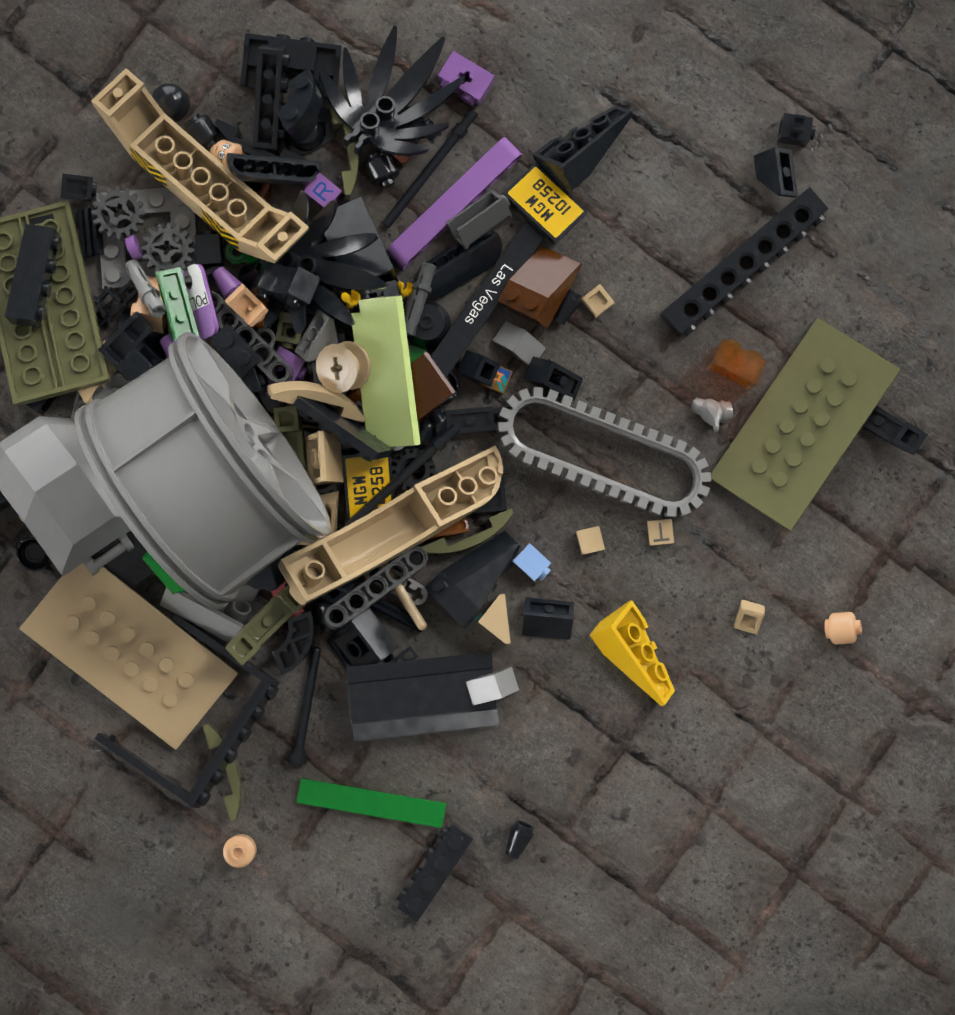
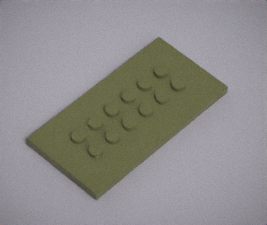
M69 200L0 218V345L11 397L15 407L111 382L107 360L98 351L103 342L74 214ZM53 213L54 219H47L43 223L35 224L55 228L62 239L61 249L57 251L55 258L57 262L56 272L52 274L50 281L52 285L51 295L49 298L47 297L45 303L47 309L46 318L44 321H41L40 328L11 324L5 317L25 224H30L29 219Z
M817 318L712 471L711 481L791 532L901 369Z

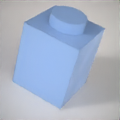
M530 543L513 560V563L533 581L537 578L542 581L551 571L548 568L551 562Z

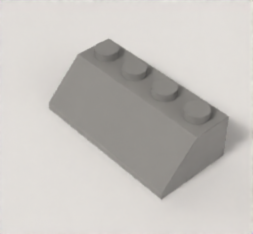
M166 587L160 606L229 642L269 600L257 595L256 600L253 602L230 601L225 607L214 609L202 604L185 590L173 595Z

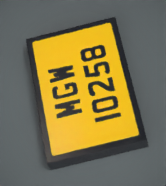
M536 162L503 192L510 205L554 246L588 213L579 202Z
M359 452L341 455L346 521L393 479L391 455L379 460H371V462L361 458L358 455ZM394 492L390 494L374 510L393 500Z

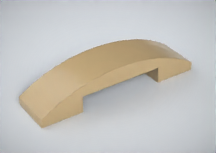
M286 381L271 384L267 387V392L271 399L294 404L297 396L336 405V409L341 417L360 422L365 420L363 413L352 400L342 393L329 391L321 384L305 381Z

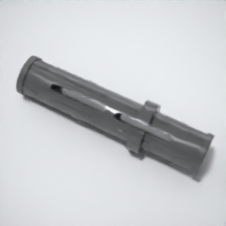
M422 262L417 281L413 283L412 288L414 290L405 315L407 336L415 337L425 301L432 290L430 286L437 269L433 264Z

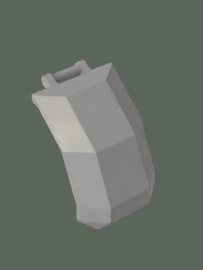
M39 416L0 442V491L62 576H65L82 563H84L91 575L94 576L99 572L98 569L126 550L129 552L135 548L126 535L130 529L109 500L92 471L80 445L75 423L70 418ZM119 538V544L94 561L91 560L90 557Z

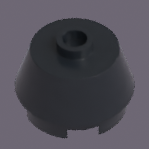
M425 301L415 337L407 336L408 341L421 349L438 347L451 329V319L446 309L438 303Z

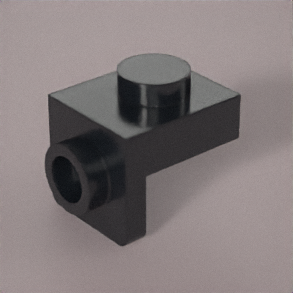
M62 174L61 199L90 202L91 196L96 197L97 182H93V176Z

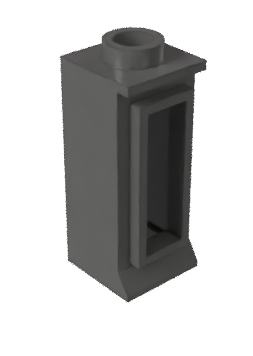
M490 190L448 220L446 224L454 240L467 250L470 243H473L505 220L507 216L513 217L509 210L511 205L504 194L499 195L494 190Z

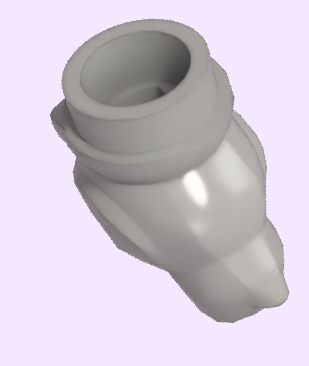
M695 398L692 401V411L700 415L706 423L713 426L714 432H718L719 423H726V421H731L733 418V408L729 401L721 400L717 402L713 399L704 400L700 398Z

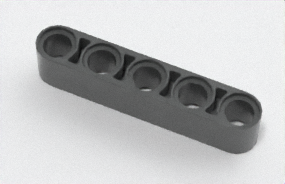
M210 291L211 297L218 300V305L215 308L218 326L222 329L225 326V319L229 315H234L235 323L232 327L241 336L251 332L252 340L249 344L258 353L265 349L269 351V358L264 362H260L257 366L276 383L292 381L294 377L293 368L253 327H250L242 317L227 305L222 296ZM279 367L286 368V375L282 379H277L276 371Z
M414 547L406 551L338 600L326 611L324 617L326 625L333 630L344 627L351 620L414 576L427 563L428 556L426 551L421 547ZM411 554H419L422 558V563L419 565L412 564L409 556ZM390 569H400L402 578L398 580L391 578L389 574ZM373 582L380 583L383 591L380 594H374L370 591L369 585ZM352 597H359L363 602V606L359 609H354L350 606L349 600ZM333 611H338L342 614L343 620L340 623H332L329 619V614Z

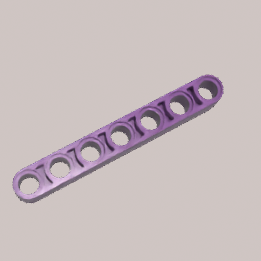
M503 137L388 247L386 253L402 270L408 267L448 229L446 222L478 200L522 156L521 152L506 137Z

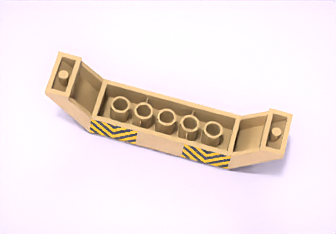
M127 68L91 100L93 106L129 155L239 252L276 263L309 230V227L291 211L287 213L270 206L242 180L236 178L226 166L162 111L145 88L144 83Z

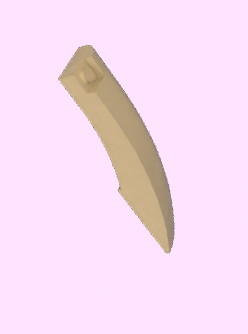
M496 445L414 485L413 488L348 526L282 558L278 568L290 586L289 592L299 604L305 605L398 557L487 504L498 491L503 474L502 459Z

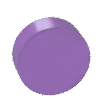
M135 235L125 238V244L132 259H141L144 252L141 250L138 238Z

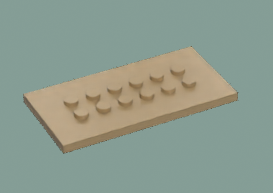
M82 563L65 576H61L19 629L176 750L237 676L238 672L104 566L98 569L99 572L92 576L84 563Z

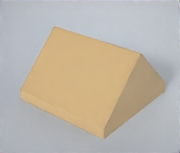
M318 431L305 437L307 473L314 485L344 482L341 443L338 441L339 437L333 432L329 434L324 431Z
M500 594L478 622L505 644H510L505 594Z

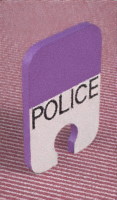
M192 264L187 267L192 278V287L190 290L187 287L186 289L199 337L204 341L215 336L218 333L219 326L205 270L200 264ZM182 270L183 278L185 281L184 270Z

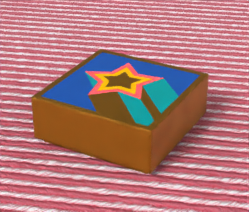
M500 366L491 387L481 384V386L504 394L513 371Z

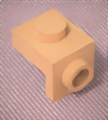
M243 284L225 300L227 305L242 317L250 327L261 322L268 312L265 305Z

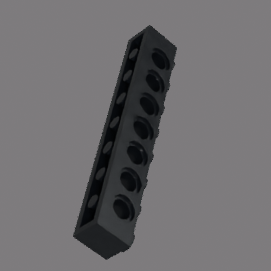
M809 187L662 311L660 317L678 338L683 333L687 337L697 328L695 325L697 321L701 318L706 321L716 312L714 310L716 305L720 302L725 305L734 297L732 292L736 288L740 287L743 289L752 282L751 276L756 271L760 274L771 265L769 260L775 255L778 259L789 250L787 246L793 240L798 243L808 234L806 229L813 224L814 227H817L826 219L824 214L829 208ZM795 213H803L806 217V222H798L795 219ZM784 228L788 233V237L780 238L776 230ZM764 243L768 245L770 252L762 254L758 250V244ZM741 259L749 260L751 269L745 270L741 268L739 261ZM724 274L730 275L733 279V284H723L721 276ZM703 291H712L715 299L713 301L705 300L702 295ZM688 305L693 306L696 309V316H687L684 312V307Z

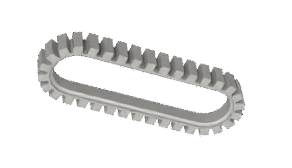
M533 387L531 397L527 388L518 391L519 401L512 395L505 403L511 410L502 407L498 418L506 420V422L497 423V433H507L499 441L503 448L510 444L513 445L508 454L514 459L520 452L524 454L521 463L528 466L532 464L534 458L538 459L535 468L541 471H545L547 465L551 464L552 467L549 474L556 477L560 476L562 469H564L566 473L563 479L569 482H574L576 475H579L580 479L577 485L585 488L589 487L592 480L594 481L592 491L603 493L605 486L609 488L606 496L613 499L618 497L619 492H623L620 501L631 504L635 497L637 500L634 507L641 510L646 509L647 504L651 503L648 512L654 515H660L662 508H664V517H676V512H678L679 516L691 513L690 507L697 509L703 503L698 496L707 497L710 490L709 487L702 485V483L711 482V472H701L702 469L709 465L705 458L698 461L695 460L700 454V451L695 447H691L687 452H684L687 442L679 439L674 442L672 447L670 444L673 437L666 434L661 435L659 441H657L656 437L659 431L651 428L646 431L645 436L641 435L644 426L638 423H634L631 430H628L630 420L623 417L618 419L617 425L613 424L616 415L608 411L604 414L603 419H600L599 415L602 409L592 406L587 414L584 412L587 403L577 401L575 407L572 408L570 405L573 398L567 395L562 396L559 403L556 401L559 392L550 389L546 397H543V388ZM540 404L675 456L686 462L692 470V489L680 501H665L531 449L520 443L515 436L513 429L514 417L518 410L525 405Z

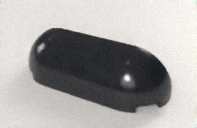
M227 153L226 163L230 172L236 178L252 183L305 186L316 179L323 166L322 161Z
M492 231L491 234H484L473 243H470L467 250L457 243L427 261L426 263L437 267L430 286L432 290L427 297H442L494 265L502 252V240L499 234L495 231Z

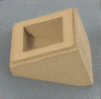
M599 526L576 531L581 555L605 550Z
M741 600L734 628L757 635L765 615V607L757 603Z

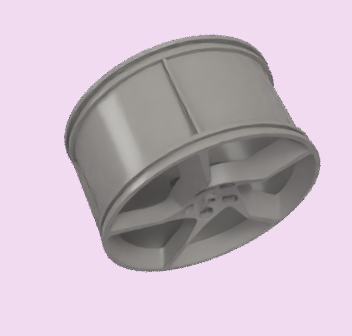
M185 332L169 345V357L103 400L94 399L87 405L81 406L75 412L74 423L80 445L92 471L109 500L135 537L163 570L187 593L210 608L221 609L237 597L239 588L301 541L312 544L319 538L328 535L331 531V524L324 503L309 474L262 404L214 349L195 334Z

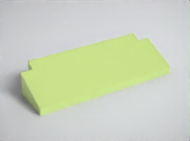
M402 296L359 300L360 312L351 313L355 324L352 326L354 342L362 346L366 351L371 363L369 378L360 387L365 429L372 435H376V438L389 447L420 445Z

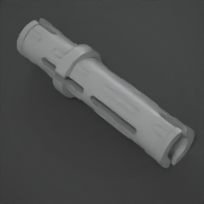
M137 260L128 261L125 264L127 267L124 266V269L140 293L141 302L148 307L153 317L163 316L166 307L159 298V291L151 285Z

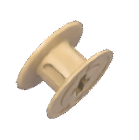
M345 341L326 346L319 353L316 360V372L319 381L326 389L334 393H343L349 389L360 388L367 382L370 375L371 363L368 354L362 346L355 342Z

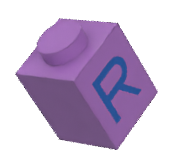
M320 172L314 181L312 180L310 184L304 186L307 197L321 209L332 200L338 203L343 197L342 190Z

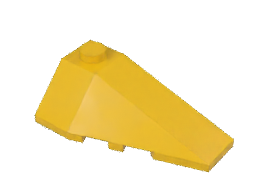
M630 600L601 620L590 633V636L605 657L660 706H664L675 690L664 664L657 659L654 651L657 649L655 642H650L645 630V628H648L646 620L634 602Z

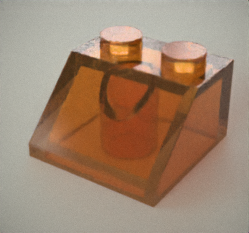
M728 338L727 341L722 339L707 368L749 390L758 383L767 361L762 359L763 355L750 349L748 352L740 348L741 344L733 339Z

